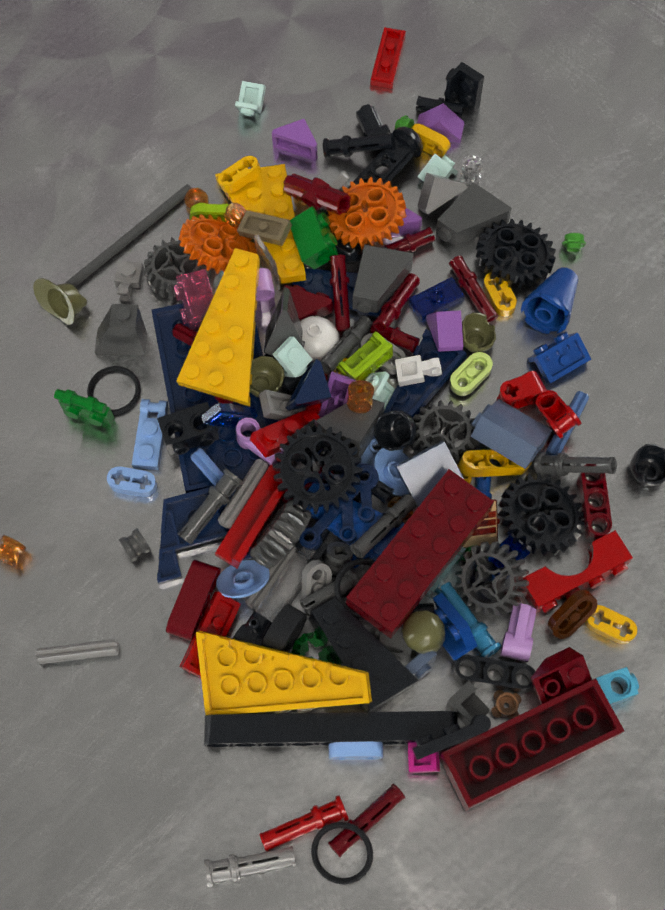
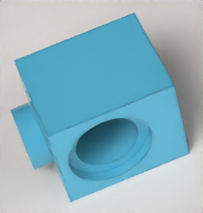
M627 667L596 678L611 707L629 701L639 694L637 678L633 673L629 672ZM611 682L621 684L623 694L615 693L611 688Z

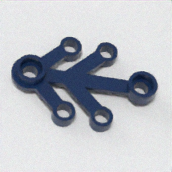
M361 464L357 466L362 468V474L368 473L370 476L366 481L361 480L360 485H352L356 489V494L351 495L347 493L348 503L339 500L338 510L332 505L329 508V512L325 513L313 527L305 528L299 538L301 545L305 549L313 551L321 546V534L341 512L342 528L339 532L341 540L347 544L353 543L356 540L357 533L354 529L353 499L359 492L361 494L362 506L358 510V517L363 523H371L375 519L371 490L377 485L379 475L372 465ZM321 472L319 475H320L321 480H323V476H322V472ZM329 473L333 480H341L344 477L343 474ZM323 483L325 489H330L328 484ZM365 510L371 511L369 518L362 517V513ZM347 530L353 532L352 537L349 539L343 537ZM313 533L314 539L310 542L305 541L306 535Z

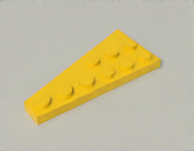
M285 164L261 167V173L256 179L234 193H225L228 200L237 209L241 220L246 210L287 220L295 217L291 196L283 191L284 180L287 177ZM220 173L215 174V177H216V181H217V182H218V176H219ZM291 229L283 246L262 241L265 256L269 261V265H272L273 271L272 258L276 263L281 284L306 280L304 263L301 261ZM256 240L257 246L261 251L260 241Z
M237 248L234 249L176 380L178 385L250 407L251 367L254 355L256 325L255 310H257L256 294L260 267L258 254Z
M203 631L196 632L205 716L372 702L369 673L366 671Z

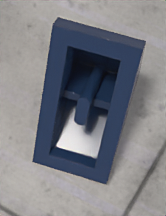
M316 359L307 366L306 372L299 380L285 409L291 411L317 405L331 398L323 367L319 360Z

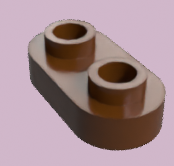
M579 590L572 594L550 617L548 621L549 630L556 638L565 639L570 637L596 611L598 605L596 598L587 590Z

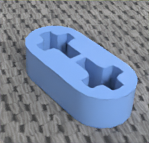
M114 467L107 474V482L110 488L117 493L149 497L157 490L156 479L148 471L127 467ZM120 475H123L126 481H120L119 485H117L114 478L118 479ZM145 479H148L151 485H146L145 489H142L138 483H144Z
M375 741L329 743V759H383V743Z

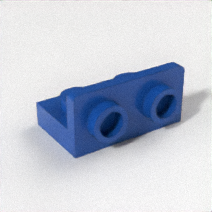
M567 331L553 338L554 343L549 346L545 343L533 350L534 354L528 357L529 362L536 363L546 384L556 381L591 360L578 333L568 334Z
M441 592L432 598L437 607L434 610V614L438 615L445 625L446 637L442 646L453 660H457L476 648L477 643L468 623Z

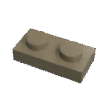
M246 210L237 232L243 237L259 240L260 237L264 242L283 246L292 224L287 219Z

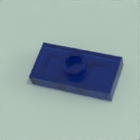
M450 277L411 297L409 303L421 321L426 319V315L443 311L464 300L465 295L455 280Z
M218 402L201 415L203 424L236 429L241 419H255L258 415L255 408Z

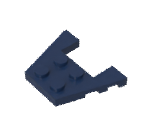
M210 487L163 499L161 543L157 573L158 584L182 578L176 551L225 538L230 528L227 529L221 526L218 521L219 516L226 507L223 504L192 544H189L178 535V532L186 525L210 494L208 492ZM251 548L243 561L254 559L250 556Z

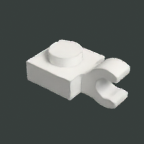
M416 355L395 359L399 386L425 382L424 375H442L439 358L422 361L421 356Z

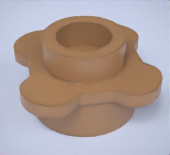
M502 690L494 693L495 705L491 709V713L495 718L506 717L510 720L519 715L517 710L522 701L519 694L504 693ZM505 703L509 704L508 708L504 707Z

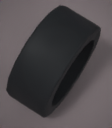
M286 604L270 625L261 646L289 652L305 625L307 614L290 604Z

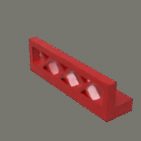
M273 465L269 466L215 552V556L236 569L239 568L286 490L281 492L277 490L278 485L282 482L274 481V475L280 472L274 471Z

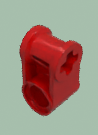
M530 371L520 377L505 381L500 387V394L497 400L500 399L518 410L525 406L536 404L538 395L547 391L538 373Z
M547 390L538 395L536 405L559 439H562L563 434L575 425L580 426L582 424L571 407L566 405L555 391Z

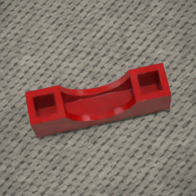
M616 530L591 543L587 550L588 566L581 573L565 576L557 574L544 566L523 577L524 580L530 583L528 586L521 588L527 592L525 599L531 607L537 609L536 613L541 610L544 613L550 612L558 606L557 602L565 598L568 599L575 592L588 586L591 589L596 588L605 582V577L611 574L616 577L629 569L627 565L633 557Z

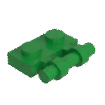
M57 389L54 393V398L59 400L58 402L65 415L74 419H78V417L87 419L88 422L96 426H102L103 424L111 427L114 415L110 407H107L105 403L99 402L97 398L92 396L86 398L77 395L75 391L69 389L66 391Z

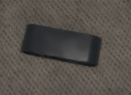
M463 655L458 658L453 669L455 681L463 686L470 681L476 688L494 691L502 690L503 692L517 693L519 695H524L533 688L531 677L535 670L530 665ZM461 665H469L472 667L474 674L464 676L460 673L459 667ZM490 669L498 670L501 674V680H491L487 675V671ZM515 675H526L529 679V684L520 685L516 681Z

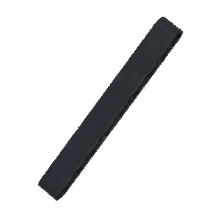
M455 711L215 714L205 716L204 746L218 748L329 746V743L366 741L382 742L383 745H408V743L415 742V740L432 734L433 739L444 735L442 729L458 723V717Z

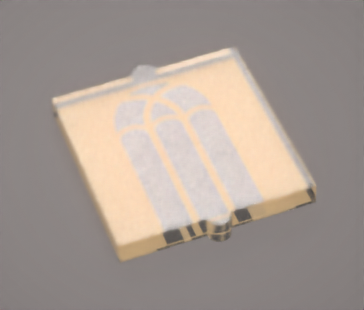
M257 234L253 237L257 254L260 258V265L262 268L271 271L273 285L276 290H280L281 286L276 262Z

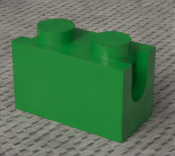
M310 207L290 220L292 224L291 231L303 263L315 270L330 261V256L339 255L336 249L337 240L330 232L328 226L330 225V220L324 212L318 214L314 207Z

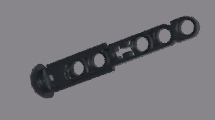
M398 127L393 130L395 148L383 149L353 182L357 185L360 178H362L364 183H367L370 177H372L374 183L379 178H382L383 185L388 181L391 182L412 157L418 158L421 156L423 142L420 135L408 127ZM384 166L389 170L385 174H378L376 169Z

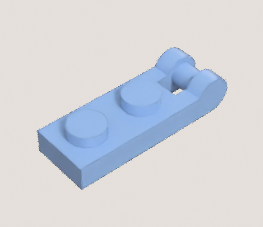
M141 399L140 416L131 464L133 469L159 470L164 438L157 418H149L150 412L158 413L157 418L167 415L168 401L160 400L159 403L151 402L150 399Z

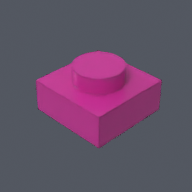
M416 742L408 743L410 773L440 772L439 751L416 760L411 748L417 746Z

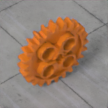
M372 177L369 178L367 183H364V180L360 178L357 185L351 181V188L349 189L343 186V192L348 193L351 197L349 210L341 215L327 210L330 220L329 227L337 240L341 239L343 245L350 242L351 248L360 244L361 250H363L366 244L374 246V242L378 241L380 245H383L384 238L392 240L391 233H399L398 226H404L403 218L407 217L405 211L407 208L402 192L399 193L397 186L392 187L390 181L383 185L382 178H379L374 183Z
M200 214L199 218L192 216L191 220L187 219L185 224L183 223L178 240L181 241L180 246L184 247V253L191 254L189 259H197L198 266L204 264L207 271L213 268L216 274H219L220 270L225 272L235 248L255 254L258 252V249L255 248L256 243L251 242V238L239 235L237 232L238 224L232 226L230 225V220L224 222L220 216H218L217 220L210 214L208 218H205L202 214Z

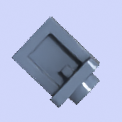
M431 651L419 654L405 667L415 677L421 679L432 669L429 665L436 660L437 653Z

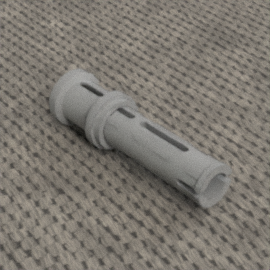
M293 846L238 858L237 855L230 854L226 859L204 860L208 887L213 886L216 882L231 879L233 882H236L243 875L296 866Z

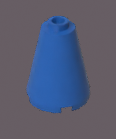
M565 267L557 269L522 302L521 313L524 311L526 316L524 320L534 330L543 334L557 331L556 334L567 328L578 285V276L573 270Z

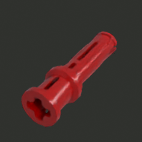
M340 795L335 796L334 801L320 807L317 805L312 806L311 812L260 833V838L266 852L316 829L320 831L324 826L341 820L348 821L349 818Z

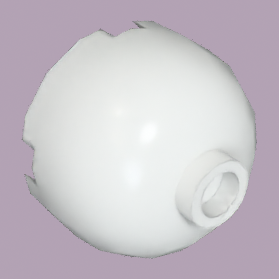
M309 316L300 321L303 330L302 341H305L304 349L313 359L309 364L316 359L321 361L340 341L335 325L328 319L320 316Z

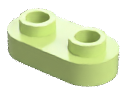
M476 352L470 355L452 373L450 378L451 390L459 396H466L472 393L491 373L493 366L491 357L483 352ZM475 366H481L483 369L477 370ZM464 382L466 386L461 387L458 383Z

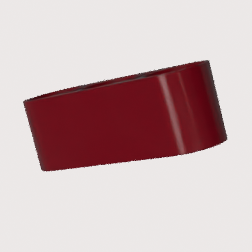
M586 464L584 466H596V464ZM580 473L577 478L579 503H582L580 512L584 513L581 521L585 523L582 530L584 538L590 543L609 534L612 528L605 473ZM585 475L594 476L596 481L592 482L587 480ZM588 500H596L600 506L594 507ZM597 524L601 526L603 532H596L591 525Z
M193 560L168 619L166 633L189 641L192 640L213 596L221 568Z

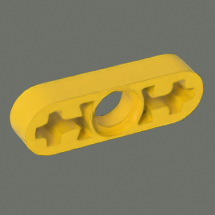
M492 449L466 451L458 463L459 470L468 477L523 475L529 468L528 466L524 469ZM489 459L497 460L501 466L493 465Z

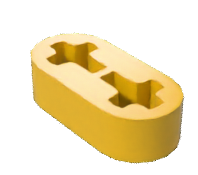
M414 124L411 127L420 135L424 152L432 156L436 154L442 158L450 149V142L444 135L422 124Z
M254 156L243 157L223 170L218 176V182L222 191L234 193L256 179L261 173V167L257 158Z
M491 272L488 273L483 283V290L498 315L504 317L512 315L516 308L517 299L511 287H508V282L504 281L502 284H499L497 291L495 285H490V282L493 281L497 284L499 283V278L490 279ZM501 297L505 303H510L509 307L501 305Z
M597 605L596 611L585 621V625L589 630L621 645L630 643L637 635V625L633 620L601 605ZM597 613H600L602 615L601 619L605 621L600 622L599 625L594 623L595 618L592 617ZM622 625L627 626V632L630 633L624 637L620 636V630L617 629L621 628Z

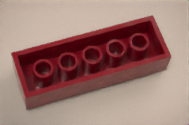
M448 469L346 597V605L392 639L489 514L494 501Z
M595 678L442 752L439 759L466 812L618 737L625 730Z

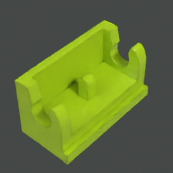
M375 331L367 343L345 362L341 361L338 364L337 371L344 376L355 379L357 388L370 373L377 371L393 357V345Z

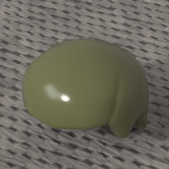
M473 312L466 315L462 321L463 346L470 352L484 353L490 350L496 341L495 326L487 322L485 314Z
M260 356L252 360L250 393L259 397V394L264 390L275 392L280 390L285 374L281 364L276 359L269 356Z
M430 611L414 612L409 615L403 624V639L409 648L420 654L431 651L437 652L445 641V625L438 615Z

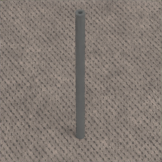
M186 184L65 283H70L75 287L78 286L193 192L191 186Z

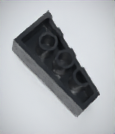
M336 598L311 611L309 621L334 663L369 673L372 702L360 704L364 712H373L413 688L419 681Z

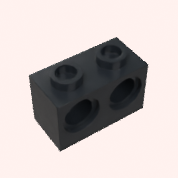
M208 402L157 418L169 455H182L191 448L209 446L216 440H219L218 431ZM200 424L208 425L203 430L196 429ZM176 432L183 433L179 438H171Z

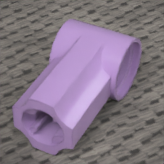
M259 268V282L256 294L257 310L261 313H267L275 306L274 285L271 271L266 268Z
M252 418L241 419L236 426V439L239 446L251 450L269 465L276 464L278 461L275 459V454L265 458L250 441V437L242 435L247 430L254 432L261 429L259 423Z
M522 603L519 606L513 605L508 630L504 634L500 656L528 663L533 645L531 635L537 609Z

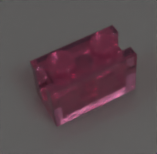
M206 269L176 276L178 285L173 286L177 301L182 300L184 308L180 309L183 324L188 323L189 328L192 330L200 328L213 299Z

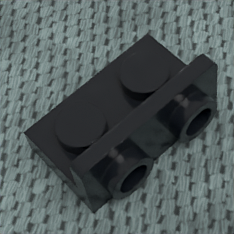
M461 62L455 69L452 68L446 76L445 101L464 103L465 108L475 112L480 107L484 75Z

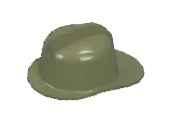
M44 278L37 279L34 282V295L39 304L47 312L66 324L71 325L75 320V316L87 305V300L70 283L56 285Z

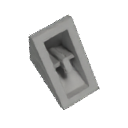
M426 173L418 208L422 212L429 214L468 187L465 183L458 180Z

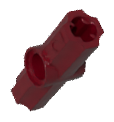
M293 173L292 175H287L284 180L283 191L287 195L302 200L307 206L314 207L317 211L323 208L341 215L342 213H347L350 208L351 197L348 193L332 188L320 178L314 177L311 180Z

